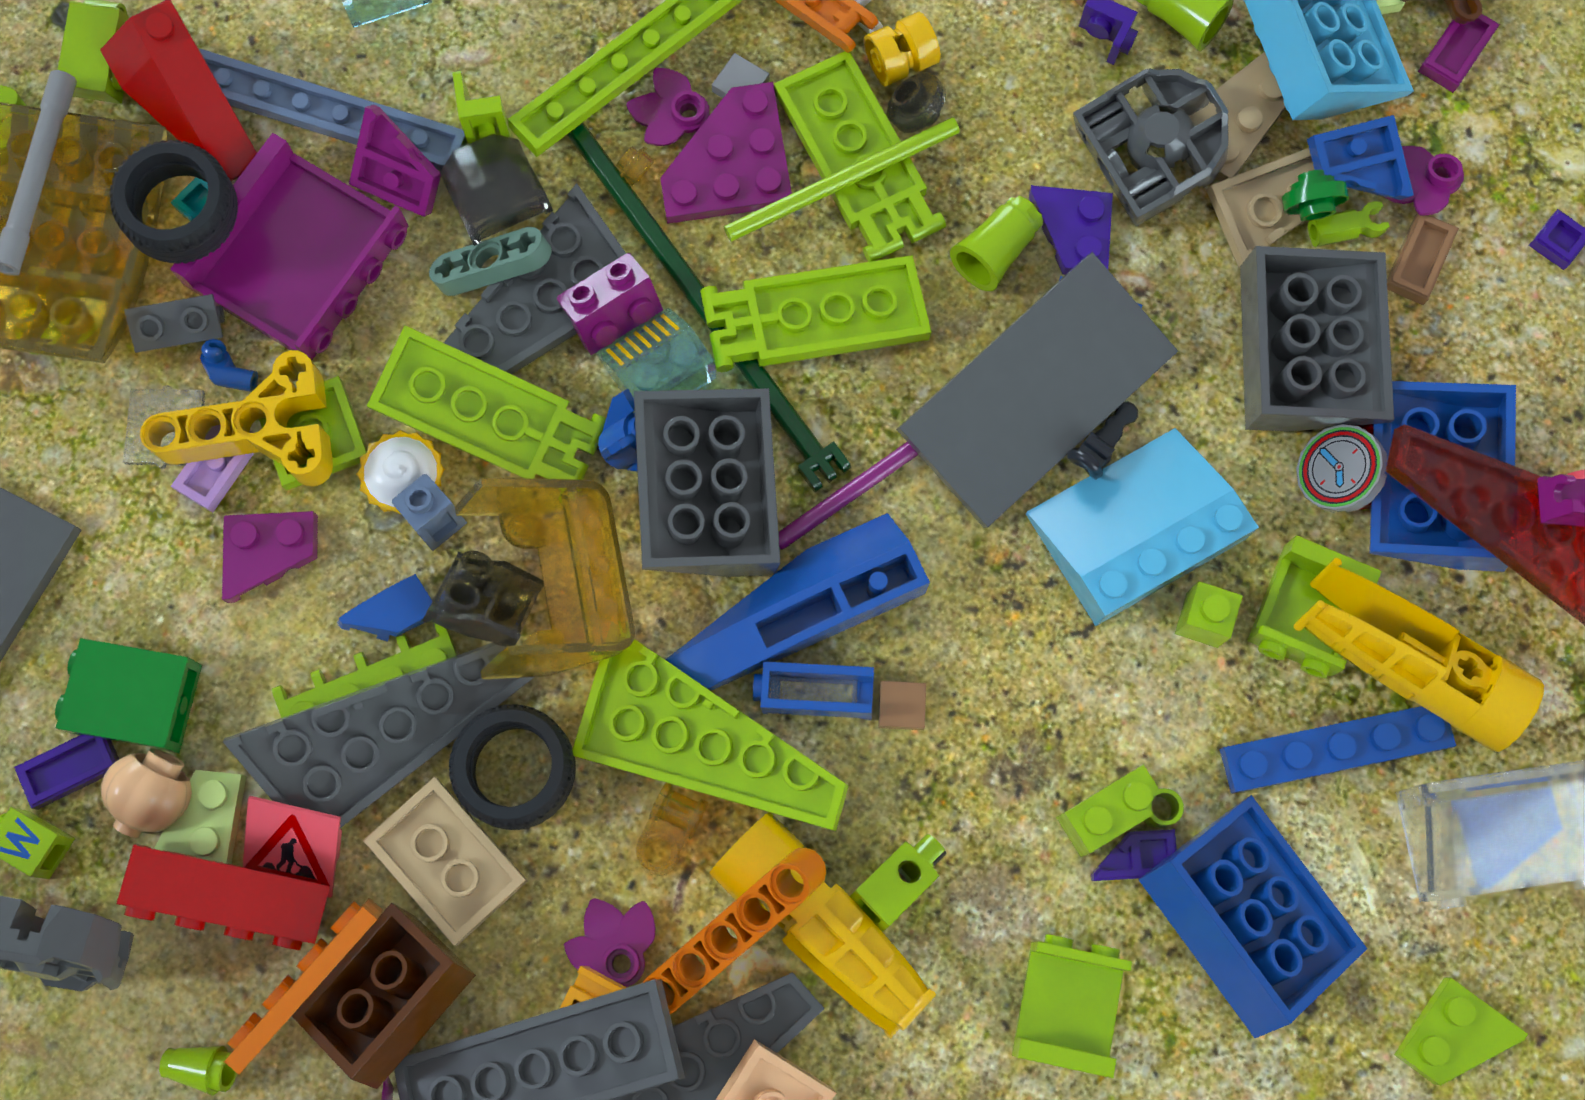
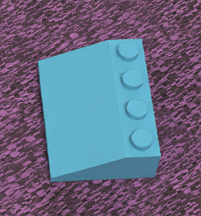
M1243 0L1253 21L1255 33L1259 37L1268 58L1269 68L1275 76L1284 98L1285 108L1290 113L1292 120H1321L1402 98L1414 92L1376 0Z
M1176 428L1103 468V475L1097 480L1089 476L1026 512V516L1095 626L1240 544L1259 528L1235 490Z

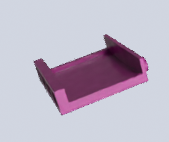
M272 133L233 184L237 195L238 212L237 219H235L236 223L233 231L230 232L229 238L214 253H209V256L203 257L201 260L195 259V262L174 263L170 270L187 288L200 296L213 294L217 306L221 305L223 310L287 349L305 353L312 361L317 353L320 354L327 349L332 341L333 331L342 318L346 319L353 313L358 303V296L366 285L372 284L379 277L383 262L391 250H396L402 245L409 225L399 207L394 206L390 211L296 155L286 140Z

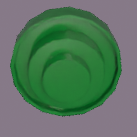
M1312 170L1298 175V182L1290 186L1291 191L1281 196L1284 213L1300 215L1301 221H1312L1329 217L1336 213V206L1349 200L1346 182L1335 181L1334 176L1325 175L1324 170Z

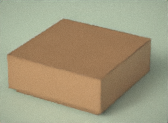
M881 681L878 728L924 731L926 683Z

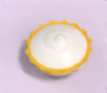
M399 430L393 435L383 434L379 441L369 443L367 453L359 457L361 467L356 473L361 481L359 490L367 495L369 504L379 506L383 512L394 511L401 514L392 504V499L423 474H427L439 488L442 486L441 476L445 469L441 464V453L434 449L432 440L423 439L418 432L408 434Z

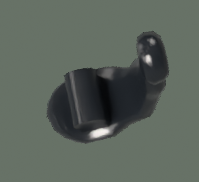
M1123 402L1116 408L1115 415L1106 419L1103 428L1099 429L1095 434L1091 432L1080 447L1071 449L1067 453V459L1073 464L1084 468L1093 479L1097 480L1103 475V468L1111 461L1115 450L1114 447L1122 437L1124 427L1137 420V407L1131 402Z

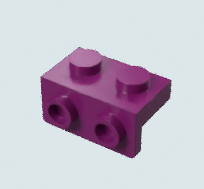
M630 253L624 254L557 296L559 305L570 318L583 346L590 355L612 344L618 338L663 311L649 275Z

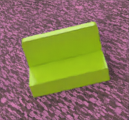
M452 72L458 118L472 156L478 157L515 151L511 129L508 127V120L500 95L471 100L462 72Z

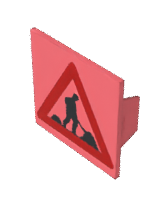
M249 796L243 867L330 886L328 897L332 898L336 863L340 856L341 817Z

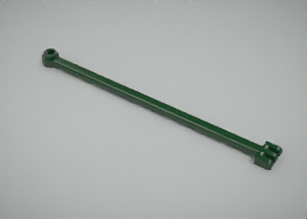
M581 123L569 132L567 136L707 325L700 292L704 285L586 125ZM718 327V328H709V329H710L711 332H713V331L722 330V329H725V328H724V327ZM758 359L735 362V365L753 389L769 388L771 414L804 457L805 461L798 465V471L814 492L823 488L820 479L814 473L818 469L829 483L837 478L835 471L829 464L830 461L833 460L843 473L851 469L849 461L834 441L825 448L822 447L763 366L759 367Z

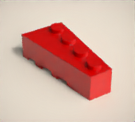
M133 844L116 904L126 906L124 915L154 921L156 912L176 916L174 925L204 931L205 924L208 922L226 926L223 935L253 941L255 932L274 936L272 945L301 950L303 942L312 944L316 942L330 886Z

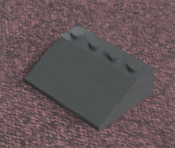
M1256 246L1240 266L1245 430L1290 432L1324 429L1341 424L1357 426L1391 423L1394 420L1386 253Z
M769 388L634 391L642 570L724 577L774 575L780 565Z

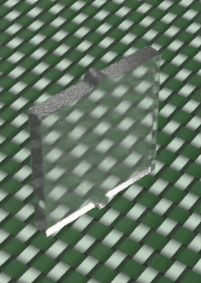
M165 385L163 389H131L123 463L126 465H156L159 469H165L167 465H172L161 461L142 444L140 429L144 421L152 415L203 407L205 404V392L203 390L172 389L169 385ZM175 432L168 433L163 437L161 447L167 446L173 441Z

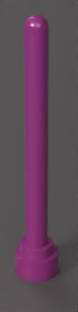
M908 442L904 443L778 532L780 550L790 546L918 456V453Z

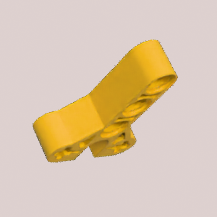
M290 350L278 356L273 364L272 373L244 400L158 413L146 419L140 429L142 444L167 464L178 465L260 452L282 464L299 483L312 487L327 481L333 469L330 436L319 424L287 428V422L294 414L327 408L323 376L305 353L298 350ZM266 418V423L260 431L250 433V427L256 420ZM221 425L217 436L205 440L206 433L211 427ZM175 432L173 441L169 445L161 447L163 437L168 433ZM310 452L314 457L307 459ZM307 463V466L304 468L300 466Z

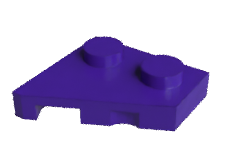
M1031 185L1029 200L1035 204L1037 211L1042 215V230L1047 241L1055 249V259L1062 274L1066 275L1091 252L1108 269L1113 193Z

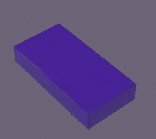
M82 734L14 768L30 808L39 810L104 778L109 767L119 760L112 740Z

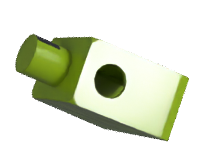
M926 834L914 847L905 841L850 897L883 932L939 877L933 867L946 855L944 847L929 834ZM898 873L902 874L907 882L903 881Z

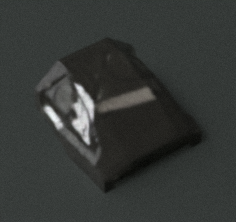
M491 134L452 152L440 171L444 184L474 246L482 243V239L543 212L548 214L553 211L543 187L534 173L519 140L516 138Z
M474 550L465 553L458 552L422 621L425 623L433 622L468 637L493 642L499 646L514 648L545 581L507 561L491 560L489 556L482 552Z

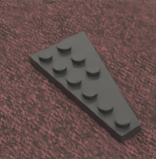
M577 183L567 194L568 199L555 213L551 212L542 223L543 228L540 232L552 248V253L547 263L538 270L489 285L481 294L482 299L469 314L464 313L455 324L456 329L445 340V344L513 374L577 334L570 318L559 305L557 296L626 254Z

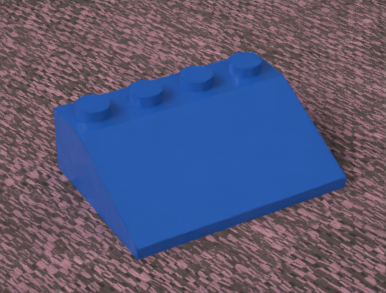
M1392 381L1394 420L1391 423L1373 424V436L1379 440L1386 451L1388 463L1386 462L1385 474H1387L1384 487L1375 499L1371 501L1369 554L1458 570L1504 572L1514 560L1516 385Z
M1252 795L1245 798L1139 879L1142 886L1254 1038L1291 1024L1367 950V947Z

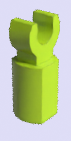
M1369 202L1358 212L1355 209L1336 212L1326 218L1309 221L1307 230L1312 246L1319 247L1358 238L1360 234L1370 238L1380 237L1390 227L1389 222L1376 224L1371 221L1369 215L1378 214L1383 207L1382 202Z

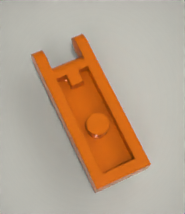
M774 0L848 53L856 47V44L847 34L859 22L871 30L879 23L877 17L855 0Z

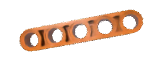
M797 848L789 853L651 973L643 983L654 979H662L670 1014L674 1013L802 904L823 883L826 876V866L822 857L809 848ZM791 869L800 874L804 884L797 882L793 878ZM758 898L767 903L770 912L760 905ZM727 927L734 931V933L737 936V939L730 935V933L727 930ZM696 955H698L703 960L705 965L699 962Z

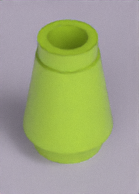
M225 1046L168 1048L163 1053L159 1065L161 1077L169 1078L209 1095H215L219 1091H228L232 1087L237 1075L224 1062L231 1054Z

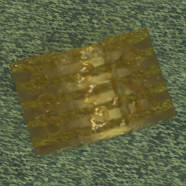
M0 102V234L6 226L41 112L40 108ZM67 113L60 128L30 228V240L19 275H7L0 272V349L105 363L128 324L124 309L135 307L150 259L149 256L142 253L132 244L117 225L110 206V187L113 185L112 179L115 176V172L119 171L118 167L135 150L139 151L140 147H146L149 143L152 145L156 141L161 142V140H165L167 142L165 126ZM164 181L151 190L145 199L142 209L143 224L155 229L157 228Z

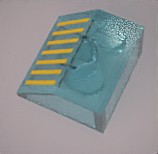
M669 307L615 340L612 344L596 352L597 357L621 392L629 389L633 398L634 391L698 390L716 379L715 360L691 326Z

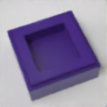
M1557 209L1528 246L1562 270H1565L1585 246V228Z

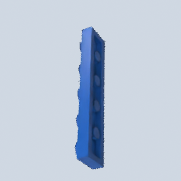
M1420 706L1227 746L1219 750L1230 792L1234 794L1440 751L1457 745L1450 723Z

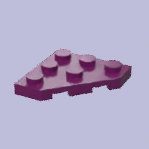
M773 82L732 87L660 177L667 224L757 211L792 194Z

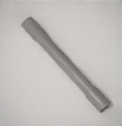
M53 70L49 74L40 104L41 112L6 226L0 234V272L3 274L19 275L30 240V228L63 119L68 113L77 83L75 77L64 71Z

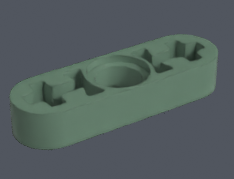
M525 227L442 254L431 265L429 276L444 295L455 296L538 270L549 260L552 248L537 228ZM498 255L497 260L491 266L482 268L489 258Z

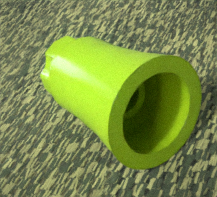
M1136 0L1146 6L1147 11L1180 33L1198 51L1205 49L1225 23L1234 0Z
M1022 196L1017 198L1011 197L1004 205H1000L970 235L950 249V258L954 267L963 278L975 287L984 291H994L1012 263L1034 239L1035 232L1042 226V215L1028 199Z

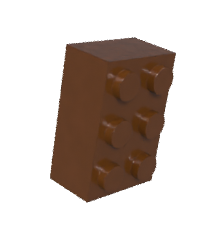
M391 903L371 928L296 1010L292 1017L351 1080L378 1089L476 974L416 916Z

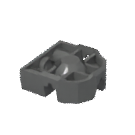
M1145 69L1073 112L1078 134L1135 227L1179 203L1196 186L1204 188L1213 183L1227 160L1228 109L1209 81L1200 79L1182 69ZM1142 86L1143 92L1152 106L1136 115L1125 95L1129 93L1131 88ZM1209 102L1213 103L1217 114L1194 126L1189 116L1206 107ZM1126 142L1131 163L1138 170L1131 175L1128 174L1123 161L1114 150ZM1151 145L1157 148H1164L1165 158L1148 155L1147 153ZM1181 159L1182 162L1187 161L1195 175L1179 184L1170 168L1175 167V162Z
M0 896V969L21 972L40 978L45 986L81 992L90 989L95 984H102L110 990L117 989L120 986L134 938L133 933L121 931L122 925L96 914L52 904L44 919L35 916L37 909L22 899Z

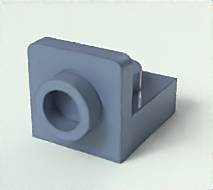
M427 474L420 476L392 499V504L432 551L467 524L453 503Z

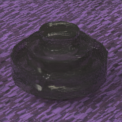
M920 72L909 77L896 88L888 103L887 115L889 120L903 133H912L931 126L940 116L946 99V89L942 82L930 72Z

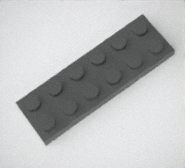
M654 979L408 1055L394 1069L400 1100H613L685 1078L662 979Z

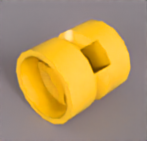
M919 11L898 20L894 30L889 26H885L864 36V48L871 69L878 81L885 87L908 77L909 69L918 73L939 63L941 59L940 47L933 27L926 16Z

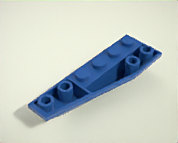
M886 513L806 549L665 660L712 691L763 668V661L776 662L926 594L930 581L911 542L890 515Z

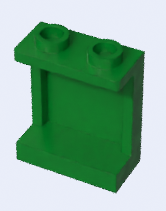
M80 638L78 648L71 653L68 661L67 670L70 677L65 694L60 696L56 704L55 718L57 724L55 728L74 735L83 734L154 747L162 751L180 754L202 665L189 657Z

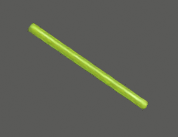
M953 117L725 225V233L730 242L735 241L960 133L959 126Z

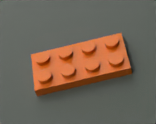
M368 898L362 906L353 901L331 926L330 929L336 933L334 938L329 943L320 938L297 964L296 967L302 971L300 976L294 980L287 975L262 1003L268 1010L261 1018L254 1012L227 1042L234 1050L224 1062L237 1074H240L378 920L383 909L371 898Z

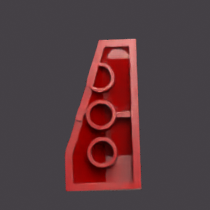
M165 0L130 17L100 49L120 87L177 140L192 143L206 150L220 163L231 182L238 179L257 152L171 0Z

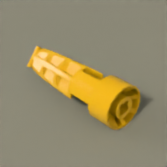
M1334 558L1310 582L1312 588L1316 589L1340 609L1319 600L1294 624L1296 631H1301L1305 628L1329 648L1392 691L1424 707L1491 751L1500 752L1508 748L1531 723L1544 695V684L1539 678L1501 655H1496L1461 634L1456 627L1420 606L1356 573L1340 567L1342 561L1339 558Z
M768 812L722 856L709 873L737 900L789 853L797 848H804V845L772 813ZM791 869L793 878L797 882L804 884L800 874ZM823 881L802 904L777 924L787 934L782 940L783 943L853 1008L883 1029L886 1036L890 1039L899 1029L904 1031L936 996L932 989L926 987L918 973L880 928L838 884L830 888ZM758 898L760 905L770 912L767 903Z

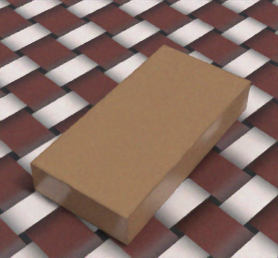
M1417 213L1412 220L1387 278V290L1424 305L1429 300L1459 228L1433 216H1421Z

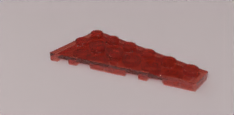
M1405 424L1394 429L1386 472L1585 626V526L1541 523L1537 478L1542 476Z

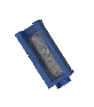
M763 661V674H754L753 701L761 702L760 708L763 714L847 717L872 721L874 667Z

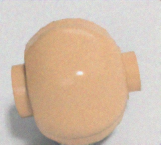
M150 748L147 754L132 753L112 764L102 780L101 796L104 806L116 819L113 827L124 835L139 838L142 832H160L175 823L187 809L192 795L190 779L182 771L184 763L167 752Z

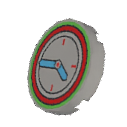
M1341 424L1326 428L1312 437L1300 453L1296 467L1298 486L1306 499L1324 511L1333 513L1357 511L1373 501L1384 487L1387 474H1385L1386 462L1388 463L1387 453L1376 437L1359 426Z

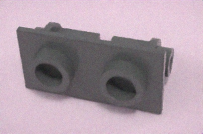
M213 294L124 309L135 353L223 337L220 323L225 322V315L222 306H216Z

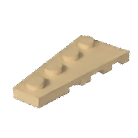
M1265 52L1216 89V92L1228 109L1227 160L1216 177L1219 181L1237 175L1285 110L1284 98L1276 78L1269 68V61ZM1209 102L1206 107L1190 115L1189 117L1194 126L1216 115V107L1213 103Z
M1309 148L1212 184L1206 189L1238 268L1256 246H1270L1303 222L1300 220V215L1284 213L1281 196L1291 191L1290 186L1298 182V175L1314 170Z

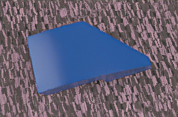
M416 574L357 605L339 617L337 623L341 629L350 631V628L377 635L376 639L388 642L390 635L397 637L436 618L438 609Z

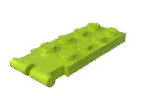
M844 51L774 83L775 95L822 179L901 142L851 53ZM910 157L831 194L849 229L853 230L858 227L868 246L863 248V253L868 262L877 261L904 248L902 238L899 235L903 232L906 233L910 242L914 243L946 228V221L940 212L932 214L923 196L926 195L927 187Z
M913 255L743 281V289L718 293L716 286H707L700 291L707 326L709 328H725L713 331L709 335L717 372L731 371L734 368L733 363L758 359L759 367L926 341L930 339L932 333Z
M406 325L402 329L367 404L369 409L527 481L533 482L535 476L538 475L560 485L557 494L572 501L589 467L588 464L573 457L577 449L594 456L598 447L599 436L603 431L606 421L605 417L595 413L591 420H588L566 410L569 404L568 400Z

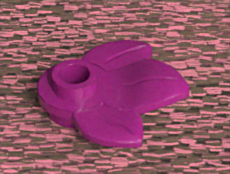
M654 68L653 84L655 92L628 101L626 107L636 122L647 127L644 134L645 143L655 146H667L675 143L684 133L697 132L709 117L710 110L706 99L692 91L686 76L672 69ZM692 110L696 115L693 117H683L682 113Z
M1402 146L1414 196L1402 200L1390 197L1385 198L1398 204L1413 202L1416 212L1421 216L1439 213L1448 205L1450 194L1456 192L1462 185L1464 172L1461 162L1449 154L1433 156L1422 147Z
M596 898L591 899L584 915L585 936L575 937L564 943L567 957L577 970L580 966H588L617 983L630 987L642 977L645 970V957L643 953L655 939L656 927L652 911L645 901H641L623 915L620 910L610 903ZM622 954L628 956L631 962L629 970L625 973H618L613 966L615 958Z

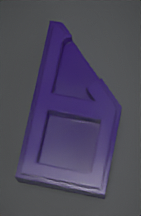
M1175 829L1125 833L1091 874L1092 881L1140 879L1163 859L1177 850Z

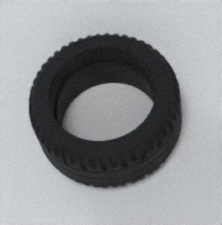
M161 140V142L156 141L152 145L149 143L146 147L142 146L139 151L135 150L132 155H129L128 159L124 160L122 165L118 167L119 171L114 174L115 176L112 179L113 185L110 187V206L113 217L132 244L142 253L153 259L181 264V262H195V259L201 260L203 257L209 256V253H214L217 248L219 249L221 244L225 243L226 239L229 238L230 232L233 231L238 212V201L234 186L220 163L209 152L199 146L185 141L181 142L180 140H168V142ZM176 176H192L208 183L206 203L201 212L189 223L174 229H155L143 224L142 209L145 199L159 183Z
M507 704L487 709L475 716L464 726L453 744L449 759V776L453 791L458 801L471 815L493 827L506 830H520L539 825L552 817L564 805L570 795L576 774V761L572 745L558 724L548 715L535 708L519 704ZM524 729L538 735L547 745L552 760L549 779L541 792L524 804L513 807L495 804L482 794L477 784L476 764L479 754L484 746L496 735L508 730Z

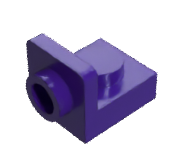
M1087 0L1079 27L1087 30L1095 38L1108 39L1113 42L1106 62L1114 65L1120 52L1128 55L1139 31L1133 29L1132 26L1138 12L1112 0Z

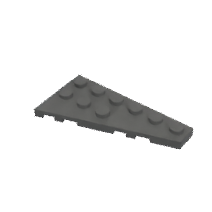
M507 637L224 738L223 743L272 801L340 816L341 828L456 739L464 726L475 716L501 704L537 676V674Z
M792 972L673 1026L685 1078L613 1100H716L754 1039L778 1053L825 1008Z

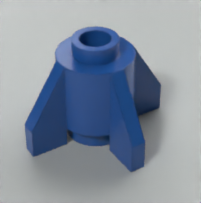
M626 389L611 400L604 428L599 436L598 446L602 457L610 466L616 469L637 472L634 398L629 389Z

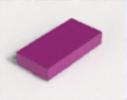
M1483 14L1475 21L1467 24H1459L1452 20L1418 72L1454 93L1500 24Z

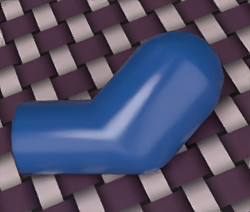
M211 339L202 345L201 363L213 384L252 392L257 387V371L235 367L229 353L226 351V345L222 341Z

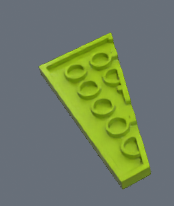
M611 623L572 749L575 757L829 830H837L849 785Z

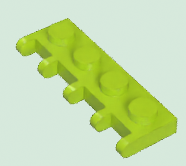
M444 619L434 621L439 637L411 648L405 634L396 637L401 652L371 665L368 664L363 652L354 654L353 657L358 670L326 683L320 669L311 672L315 688L288 699L282 685L272 688V694L281 718L458 655Z

